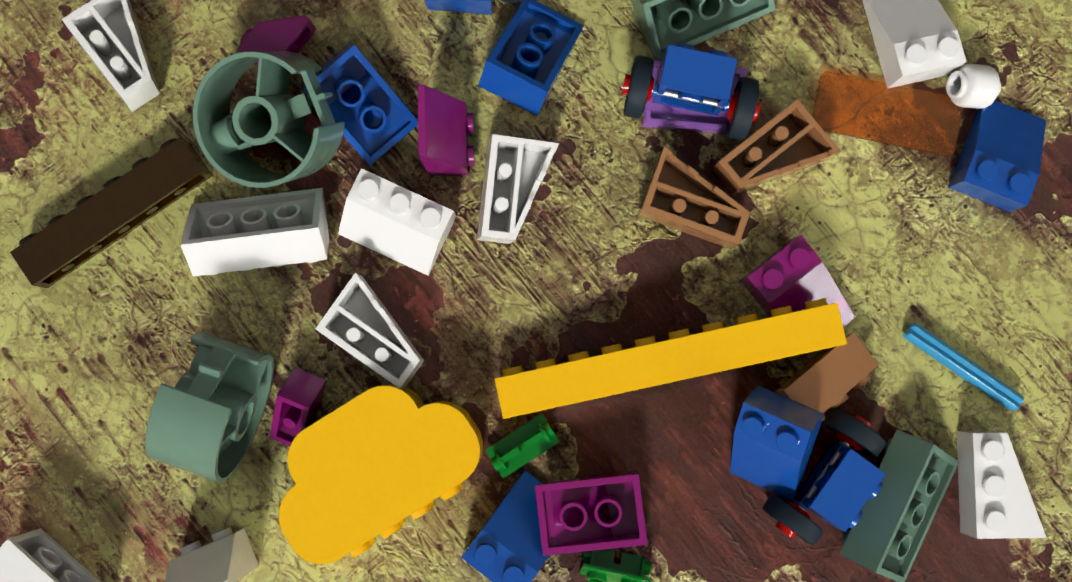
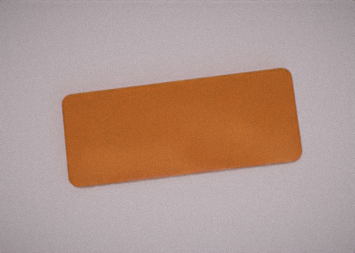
M826 71L819 79L812 117L825 132L941 156H950L955 152L963 107L953 104L950 97L903 86L887 89L886 83Z

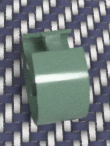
M289 51L241 52L230 55L216 63L200 82L193 104L195 135L202 152L212 166L228 179L238 184L255 188L277 186L309 176L323 168L336 153L342 140L345 125L344 121L335 123L326 101L333 94L332 92L323 93L315 72H319L323 68L308 57ZM259 62L256 95L243 98L237 103L233 113L230 114L231 97L239 78L249 67ZM290 73H300L321 122L322 126L313 129V138L303 130L306 123V115L312 113L311 100L307 99L305 93L297 96L288 93ZM269 113L271 115L272 124L269 119ZM278 142L299 159L301 164L290 174L276 173L255 163L243 150L254 145Z
M201 331L191 336V343L197 344L199 347L189 371L181 376L175 388L160 384L148 420L145 446L150 459L223 483L232 476L240 465L258 430L272 387L274 359L270 354Z

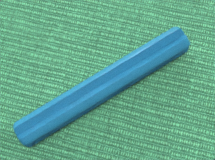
M911 323L904 331L903 336L905 339L1008 410L1016 411L1023 403V395L920 324Z

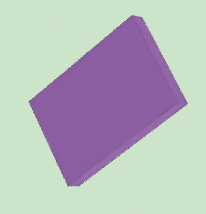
M658 60L653 61V87L655 86V84H657L660 65L662 62ZM735 68L730 97L734 93L739 78L746 77L747 68ZM652 94L650 100L645 104L642 127L726 134L727 116L726 112H722V110L718 116L657 104L653 103L654 97H652Z

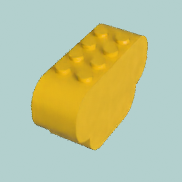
M395 385L377 386L358 395L302 430L290 445L287 463L290 475L296 485L286 493L279 509L280 527L288 543L298 556L315 564L332 563L351 553L353 558L362 554L377 541L375 538L377 535L381 534L383 539L389 537L402 528L401 526L406 523L404 519L409 515L415 520L432 509L431 507L435 505L433 500L441 496L443 501L462 490L461 488L464 487L462 482L474 472L482 457L483 439L479 428L470 414L460 405L448 401H437L424 405L421 398L407 387L398 388Z

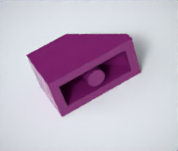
M305 15L257 22L253 29L250 28L243 34L240 46L237 49L240 52L289 51L299 54L317 29Z
M296 367L294 368L276 396L270 432L271 439L290 446L294 438L302 430L313 424L322 402L326 384L325 379Z

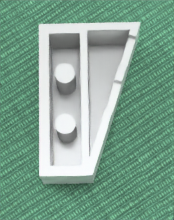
M91 0L62 18L69 31L132 112L160 94L130 0Z
M496 134L491 135L487 142L477 240L510 244L516 240L559 143Z
M356 272L315 328L398 388L406 387L424 362V359L363 276Z
M957 431L960 533L977 539L1047 538L1008 433L997 431Z

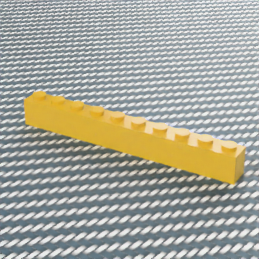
M826 298L805 302L806 310L793 312L792 307L787 306L770 310L772 317L758 320L757 313L737 317L738 325L724 327L723 321L702 325V333L690 335L689 329H683L668 333L670 340L656 343L655 336L634 340L636 347L622 350V345L616 344L602 347V355L589 357L588 351L568 355L569 362L556 365L555 358L535 362L536 369L523 372L522 366L502 370L503 377L495 378L503 419L846 345L847 341L838 303L827 305Z

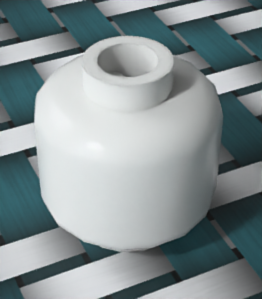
M963 64L949 76L946 90L951 101L956 106L981 109L990 106L995 101L1001 90V82L995 68L989 65Z

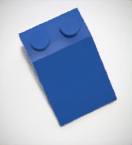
M523 0L486 60L478 86L538 116L584 25L535 0Z
M351 41L321 66L323 70L315 72L323 93L332 92L333 94L326 101L335 123L344 121L343 136L369 166L418 125V120ZM303 81V82L300 84L301 87H302V90H303V91L309 96V98L311 99V97H310V95H309V92H308V90H307V87H306V85H305V83H304V81Z
M996 100L986 108L977 109L948 188L1008 212L1028 206L1040 174L1046 120Z
M757 386L742 404L734 431L730 473L793 502L824 413Z
M524 470L465 548L461 557L492 582H531L549 557V555L543 556L535 492V485L542 484V482L527 470Z

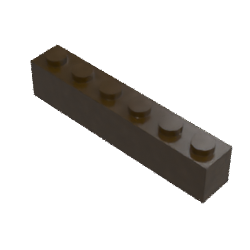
M182 137L164 142L159 148L160 151L150 158L145 157L136 161L131 167L132 170L122 177L117 176L108 180L103 185L104 189L95 195H89L80 199L75 204L76 208L67 214L58 215L48 221V227L39 233H33L19 241L20 246L10 253L31 285L49 288L212 177V173L192 144Z

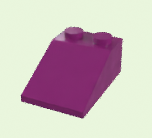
M418 85L419 158L428 175H469V166L475 165L474 146H468V133H474V114L468 113L465 102L428 86Z
M802 235L790 240L740 279L769 317H772L770 310L791 306L793 312L806 310L805 302L826 298L827 305L838 303L843 327L855 318L824 263ZM811 352L800 354V357L803 359Z
M638 470L600 474L535 485L543 556L648 545Z

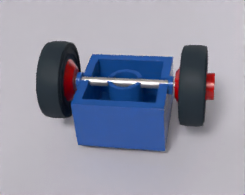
M676 43L674 46L668 45L660 65L657 84L653 87L654 78L652 71L654 59L641 55L636 56L631 75L625 74L621 93L626 95L623 111L625 116L641 118L645 104L650 100L652 94V97H654L653 103L715 116H718L722 110V112H726L727 116L726 136L738 140H744L747 137L752 122L757 120L760 109V101H758L759 81L753 78L740 77L734 93L730 97L737 63L736 58H731L728 53L720 50H710L708 53L697 51L694 46L686 43Z
M837 408L832 409L828 413L824 424L837 435L840 441L838 445L830 444L803 482L795 497L796 504L785 502L772 494L762 507L768 515L778 521L775 525L776 528L792 539L797 535L813 546L819 541L824 531L811 520L810 515L804 510L811 511L824 522L846 532L848 527L853 528L859 522L863 514L861 511L862 507L868 499L871 500L877 496L883 486L881 480L886 475L854 451L859 450L868 456L876 458L886 444L884 439L871 429L872 425L857 414L852 416Z

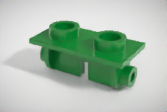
M541 413L485 449L490 457L493 467L496 471H499L502 478H505L560 441Z
M603 549L583 552L582 560L587 561L588 564L583 563L579 574L585 575L587 581L651 582V578L644 577V575H650L652 562L646 561L644 556L622 552L620 564L614 563L616 550Z

